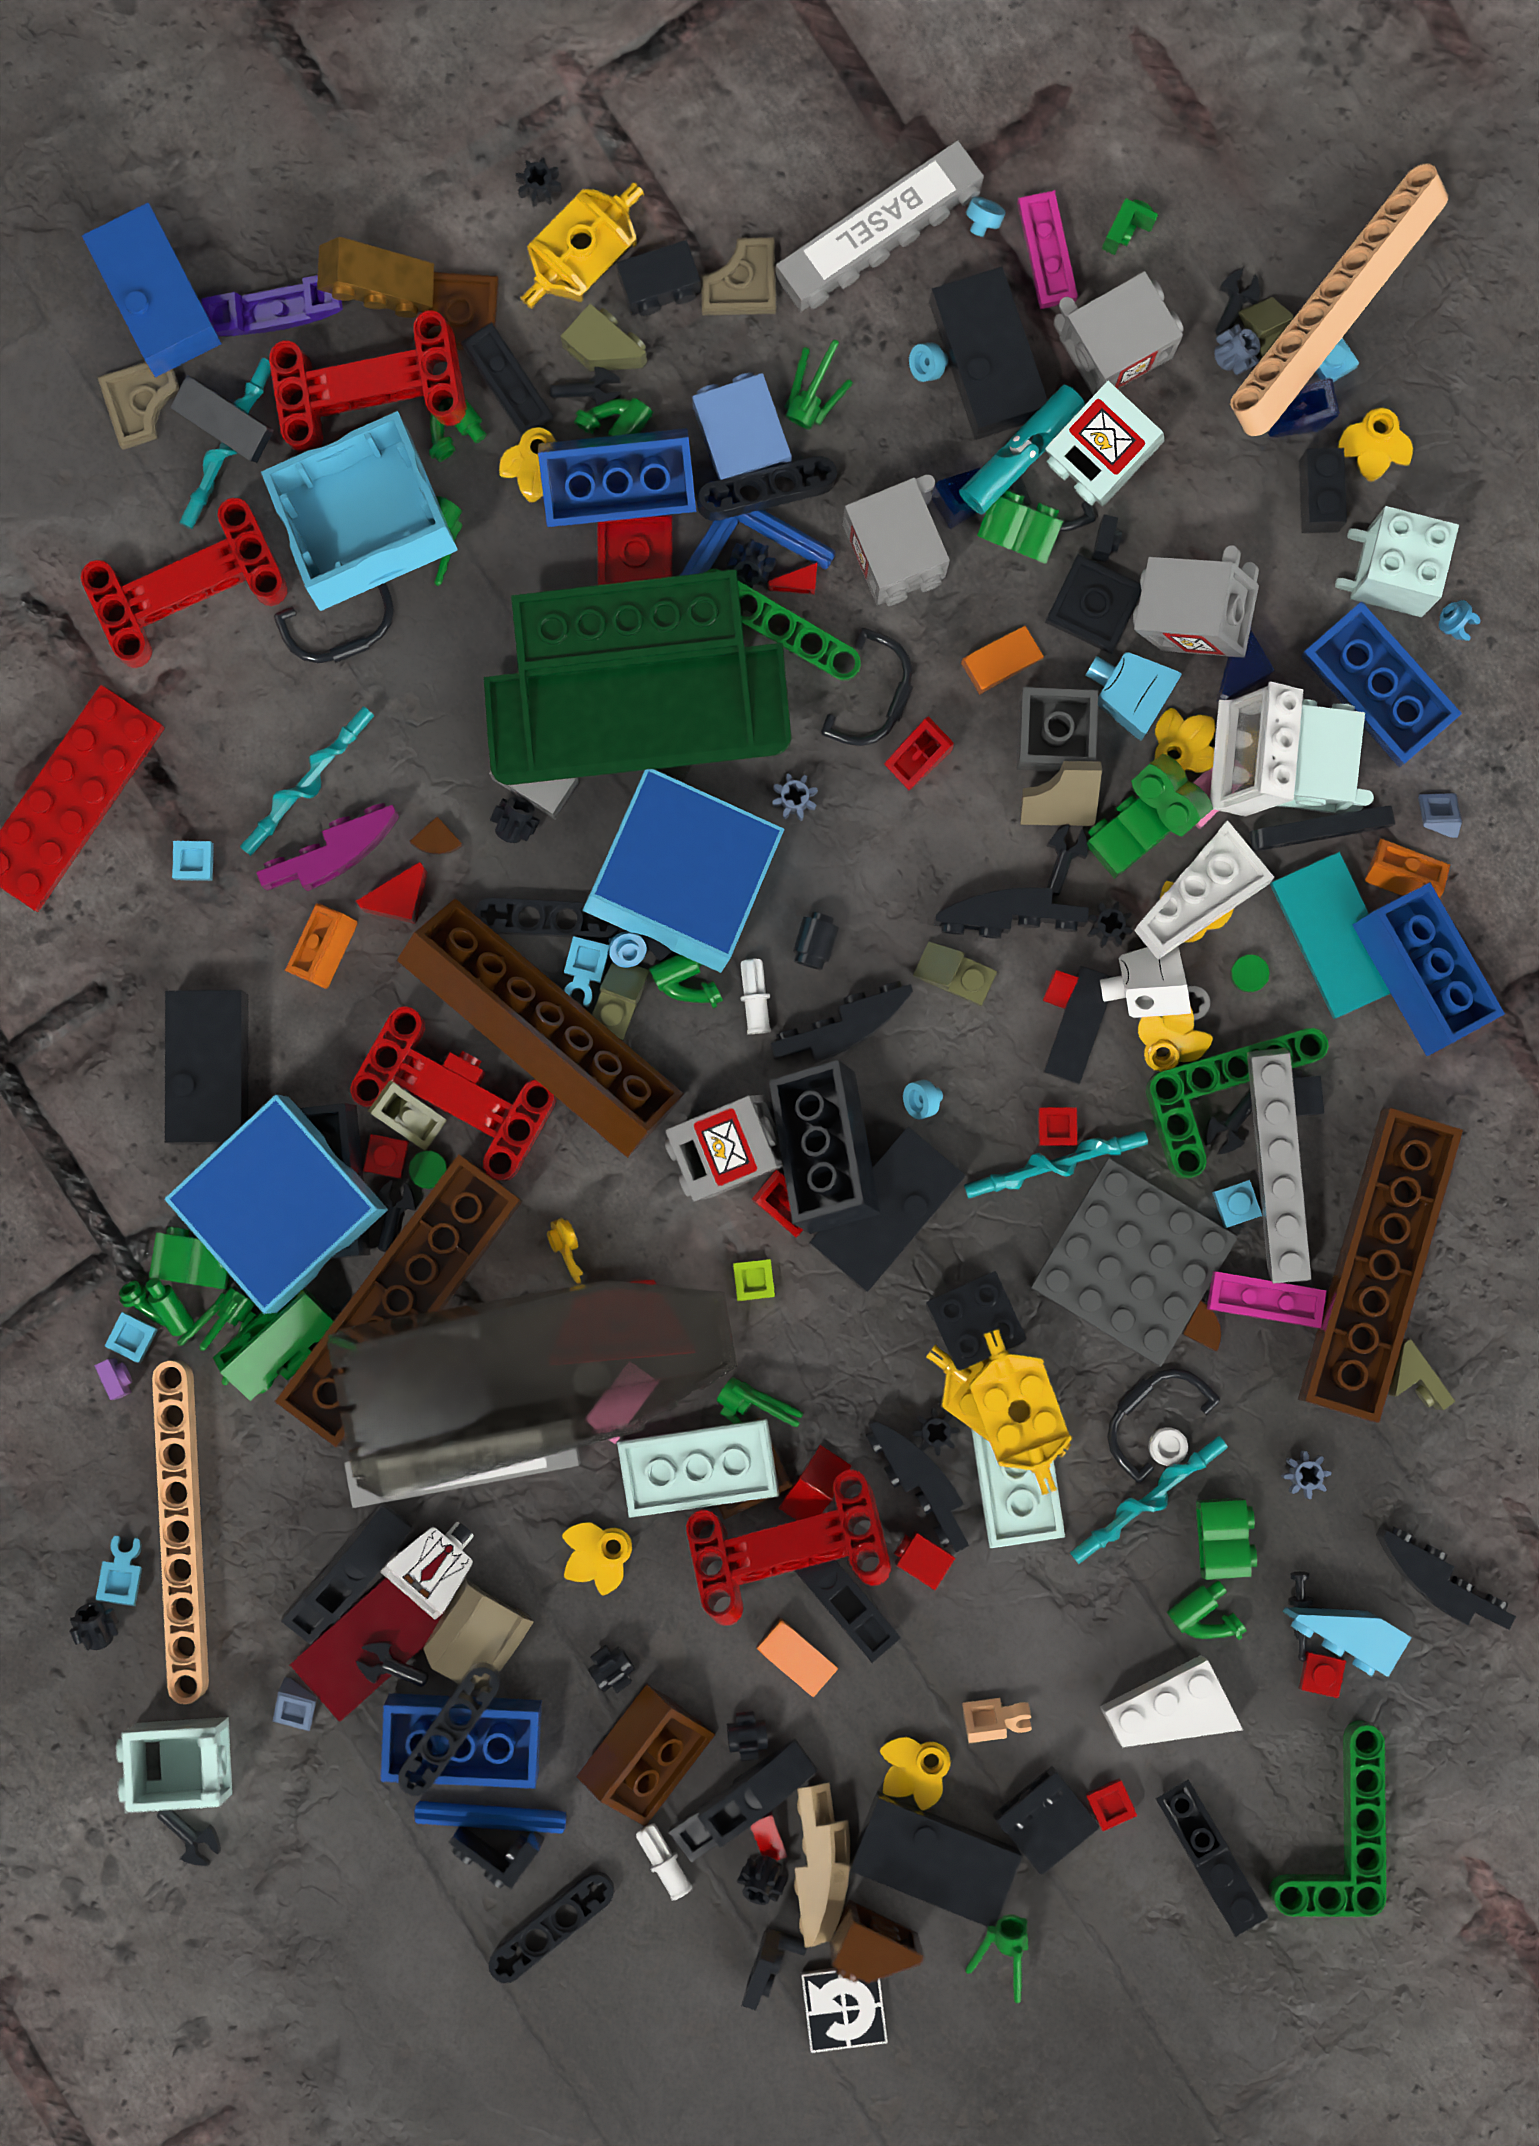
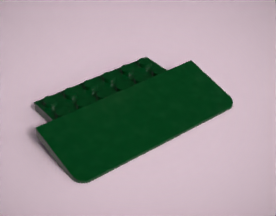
M736 569L511 595L519 673L484 677L490 768L492 775L498 782L504 785H518L776 756L785 752L790 746L792 734L783 643L745 647Z

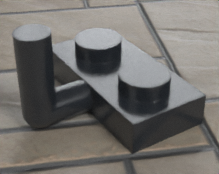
M774 1929L764 1931L758 1954L748 1978L741 2006L756 2011L761 1996L769 1997L775 1974L779 1972L784 1951L778 1948L805 1956L807 1947H805L804 1939Z

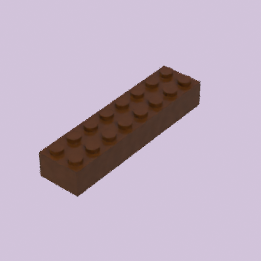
M456 898L413 933L397 959L401 965L627 1158L665 1120L684 1095L683 1092Z
M1393 1108L1381 1110L1325 1302L1322 1325L1317 1330L1298 1400L1370 1422H1380L1463 1129Z
M458 1154L275 1400V1403L334 1447L342 1446L402 1365L401 1361L426 1333L523 1200Z

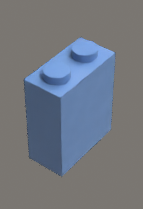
M753 373L741 374L735 377L731 384L719 387L717 384L708 385L699 389L697 395L692 396L693 409L718 480L791 463L792 456L763 373L755 376Z

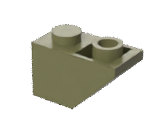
M589 304L560 336L562 347L589 371H595L594 367H601L606 370L639 369L647 364L646 351L644 350L646 348L645 344L632 332L626 335L616 326L618 321L610 312L604 308L597 310L592 304Z

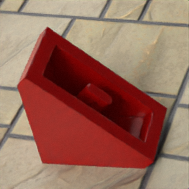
M928 716L889 757L884 765L910 791L951 753L954 742Z
M419 862L356 900V903L366 913L416 924L428 872L422 863Z
M776 1170L755 1194L752 1201L797 1238L803 1229L792 1222L785 1176Z
M819 1445L778 1508L795 1520L822 1514L834 1497L833 1483L835 1478L841 1472L850 1470L852 1465L822 1445Z

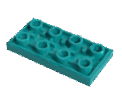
M1340 852L1270 883L1333 1020L1391 994L1352 926L1369 915Z

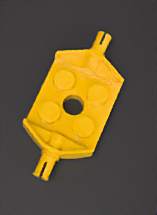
M632 182L620 197L617 195L612 197L598 190L582 189L527 245L528 254L536 276L534 277L535 283L520 297L523 303L532 309L548 293L582 302L584 300L583 294L631 245L633 247L637 246L636 235L628 212L630 211L629 208L644 195L640 187L637 188V184ZM576 234H588L592 239L590 246L582 250L574 248L571 240Z
M999 1329L992 1331L996 1346L991 1332L985 1333L983 1335L992 1356H989L990 1361L969 1383V1387L999 1466L1031 1470L1032 1473H1035L1042 1495L1049 1493L1044 1478H1046L1050 1491H1056L1057 1487L1049 1469L1051 1467L1050 1464L1072 1440V1437L1069 1435L1043 1364L1044 1361L1042 1358L1009 1354V1351L1005 1349ZM1016 1400H1024L1030 1409L1029 1416L1022 1422L1013 1421L1008 1414L1010 1404Z
M935 1344L931 1350L939 1355L942 1360L931 1352L927 1354L926 1358L944 1370L943 1373L946 1374L941 1407L989 1441L969 1383L990 1361V1358L962 1371H958L950 1355ZM1024 1400L1012 1402L1008 1409L1009 1417L1016 1422L1024 1421L1030 1412L1029 1406ZM1068 1443L1064 1449L1068 1450L1071 1444ZM1062 1450L1059 1456L1062 1458L1066 1452Z

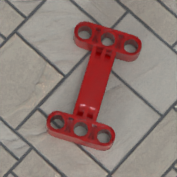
M425 311L415 319L413 326L416 349L318 370L312 369L310 358L294 342L281 341L271 349L269 362L280 431L283 439L295 451L302 454L308 450L320 448L323 443L320 417L424 396L427 409L441 424L446 426L458 424L466 413V401L455 334L452 327L440 313ZM441 326V332L436 338L427 339V333L432 327ZM297 355L296 364L289 369H284L285 361L289 357ZM447 362V368L442 374L433 375V369L437 363ZM298 391H303L301 401L295 405H290L291 396ZM453 398V404L449 410L444 412L438 411L439 404L443 399ZM303 427H309L307 437L304 440L296 441L297 432Z
M230 498L225 500L218 508V520L227 539L126 585H123L117 573L104 561L95 560L84 566L80 577L82 585L113 652L125 665L132 668L143 667L152 656L151 644L143 627L239 583L247 581L256 598L264 605H278L285 599L288 590L286 581L254 513L245 501L240 498ZM236 512L246 513V518L242 524L238 526L229 525L231 515ZM249 546H261V553L258 557L251 560L244 558V553ZM109 574V581L106 586L99 589L93 587L94 580L98 575ZM267 578L277 580V585L273 591L268 593L260 592L259 588L262 581ZM115 607H124L125 612L122 619L110 622L108 617L111 610ZM129 641H140V648L137 653L130 656L124 655V647Z
M406 1006L395 1009L389 1015L352 1081L350 1091L353 1100L359 1105L370 1109L388 1082L392 1081L493 1137L494 1139L483 1159V1168L486 1174L498 1181H508L514 1178L554 1109L556 1097L537 1080H532L524 1085L513 1105L416 1052L415 1049L425 1031V1021L413 1008ZM406 1015L414 1016L416 1020L415 1030L408 1035L400 1034L397 1030L398 1021ZM386 1048L395 1049L398 1056L397 1062L390 1068H383L379 1063V1055ZM368 1081H375L379 1086L377 1097L371 1101H364L360 1095L362 1085ZM535 1088H543L548 1092V1101L541 1108L531 1107L528 1102L529 1093ZM521 1120L526 1121L530 1126L529 1136L523 1141L513 1140L510 1136V1128L513 1123ZM505 1153L511 1159V1168L504 1174H496L492 1169V1160L496 1155Z
M845 1470L835 1478L833 1492L838 1510L729 1539L726 1527L713 1512L699 1510L693 1513L687 1521L686 1532L704 1611L717 1624L723 1626L732 1625L741 1618L743 1613V1601L739 1585L849 1556L850 1564L862 1582L870 1586L884 1583L890 1575L891 1564L874 1493L864 1475L856 1470ZM850 1486H862L858 1496L854 1498L845 1497L846 1490ZM865 1520L870 1521V1528L866 1533L861 1535L854 1534V1528L857 1523ZM715 1525L714 1532L710 1537L705 1539L699 1538L703 1527ZM870 1557L879 1558L878 1566L874 1570H862V1565L866 1559ZM722 1561V1568L718 1573L707 1575L708 1566L712 1562ZM722 1597H730V1604L727 1609L722 1612H716V1602Z

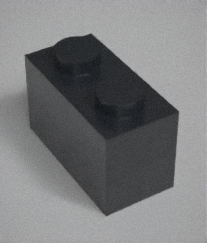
M687 240L616 262L617 274L631 316L639 313L641 316H648L658 312L661 306L673 302L677 305L686 304L694 300L697 294L701 293V280Z
M1344 448L1306 449L1299 460L1301 533H1338L1347 522Z

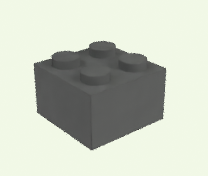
M1023 687L1019 695L1016 770L1060 771L1063 761H1096L1098 690Z

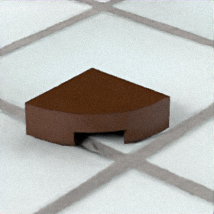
M438 817L434 818L409 841L418 850L430 854H448L463 846Z
M1200 1301L1187 1322L1182 1335L1217 1352L1221 1341V1328L1218 1318L1212 1310L1207 1309V1305L1204 1302Z

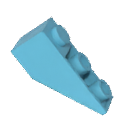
M1285 1607L1283 1613L1294 1619L1290 1625L1291 1627L1311 1638L1314 1632L1325 1638L1321 1644L1322 1646L1342 1657L1345 1651L1356 1658L1352 1664L1371 1676L1377 1670L1389 1677L1412 1638L1368 1611Z

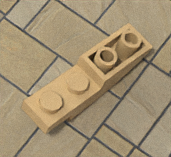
M830 1783L798 1788L797 1809L802 1819L804 1834L802 1847L807 1856L808 1865L795 1868L794 1888L799 1897L801 1912L799 1925L804 1936L805 1947H812L831 1941L842 1913L848 1887L850 1866L848 1820H834Z

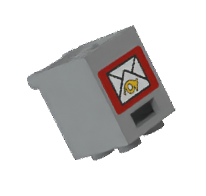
M1145 271L1079 309L1070 297L1062 298L1059 303V310L1062 314H1058L1055 317L1054 326L1060 335L1061 342L1093 396L1107 381L1119 389L1172 359L1183 337L1181 320L1174 311H1168L1162 301L1164 300V293L1156 280H1150Z
M924 475L916 479L914 477L848 504L844 508L843 527L876 605L886 602L887 606L898 604L908 598L907 593L919 588L922 592L932 590L942 584L941 579L946 576L950 559L927 508V504L932 499L931 490L935 485V479L931 475Z
M1228 546L1224 550L1222 561L1149 557L1147 568L1141 574L1140 585L1142 592L1139 605L1136 606L1133 613L1134 630L1161 651L1245 658L1259 588L1257 584L1259 568L1253 562H1247L1241 570L1238 567L1241 553L1235 546Z
M765 1095L747 1096L665 1130L668 1139L665 1140L667 1152L673 1161H678L682 1174L679 1175L681 1187L686 1196L691 1195L693 1202L714 1197L773 1173L776 1170L783 1169L777 1126L770 1110L772 1106L770 1101L766 1100Z

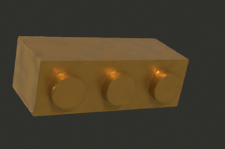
M340 236L319 245L317 290L331 293L332 298L336 300L364 302V306L370 309L387 308L394 310L397 316L404 318L416 317L419 312L433 307L434 263Z

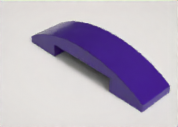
M318 275L302 278L303 284L243 296L236 292L201 298V305L218 337L258 334L293 328L319 321L343 310L341 300L332 298L331 293L317 290Z

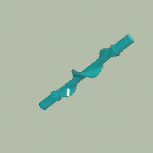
M261 359L251 381L246 383L244 397L233 402L248 413L257 399L264 393L263 388L271 375L268 359ZM221 443L219 449H212L206 452L203 459V479L200 486L190 495L191 499L179 521L181 525L191 530L193 529L203 507L207 505L209 494L213 492L215 486L214 479L225 457L238 454V452L224 443Z
M363 706L346 726H342L339 736L334 743L325 749L314 752L308 757L311 769L294 788L275 792L272 798L270 814L257 822L258 826L240 845L247 854L252 856L268 836L273 835L280 820L298 798H313L319 793L321 789L320 773L336 755L342 754L347 749L348 744L357 739L358 734L374 717L367 708Z
M1142 1130L1119 1138L1114 1136L1108 1141L1100 1138L1083 1141L1078 1145L1075 1153L1053 1160H1048L1044 1155L1035 1153L1031 1155L1024 1168L1005 1174H991L990 1177L964 1184V1189L969 1199L992 1191L998 1192L1004 1188L1010 1190L1019 1189L1026 1178L1049 1171H1054L1057 1174L1068 1177L1073 1175L1077 1162L1105 1154L1121 1155L1124 1151L1148 1145V1139L1145 1131Z
M1218 1436L1200 1451L1194 1452L1186 1464H1172L1167 1467L1160 1476L1158 1486L1139 1501L1128 1498L1117 1507L1116 1516L1112 1523L1106 1528L1092 1531V1535L1070 1552L1071 1556L1080 1564L1099 1548H1105L1108 1542L1119 1539L1121 1529L1143 1511L1155 1512L1165 1509L1169 1504L1167 1492L1194 1471L1206 1468L1210 1461L1228 1448L1227 1444Z

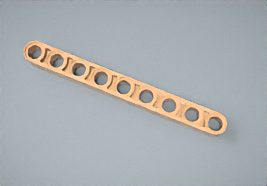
M1422 164L1407 173L1234 393L1230 405L1246 434L1249 436L1262 435L1276 423L1445 207L1448 201V194L1435 166Z
M171 1360L162 1362L156 1367L153 1372L152 1382L167 1687L170 1697L175 1702L186 1705L193 1703L205 1694L208 1689L209 1674L194 1376L192 1369L187 1363ZM170 1367L177 1368L182 1376L181 1383L176 1388H171L165 1382V1373ZM172 1405L180 1407L183 1411V1421L179 1426H173L167 1420V1411ZM174 1443L181 1445L185 1450V1459L180 1465L173 1463L168 1455L169 1449ZM175 1482H180L187 1488V1497L182 1503L175 1501L171 1497V1486ZM177 1520L185 1522L189 1527V1536L185 1541L178 1540L173 1535L172 1527ZM178 1559H184L190 1564L191 1574L188 1579H181L176 1575L174 1565ZM179 1598H187L192 1603L193 1613L190 1617H183L177 1612L176 1602ZM186 1636L193 1640L195 1644L193 1655L186 1656L180 1652L178 1648L180 1637ZM183 1675H189L195 1679L197 1683L195 1694H187L181 1689L180 1679Z

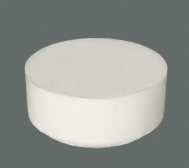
M1164 1427L1152 1434L1149 1439L1148 1449L1151 1457L1156 1462L1170 1466L1180 1463L1185 1458L1188 1451V1443L1180 1431Z

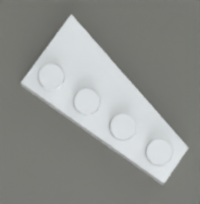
M1227 820L1213 839L1208 842L1195 860L1179 876L1172 887L1138 924L1135 932L1154 956L1160 959L1269 885L1274 876Z

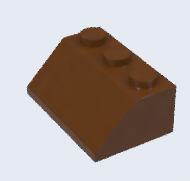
M646 1684L576 1777L601 1803L643 1826H647L716 1734L672 1699Z
M850 1899L839 1919L832 1939L829 1941L832 1966L837 1967L836 1973L839 1976L853 1983H857L858 1979L869 1983L920 1965L924 1959V1953L917 1932Z

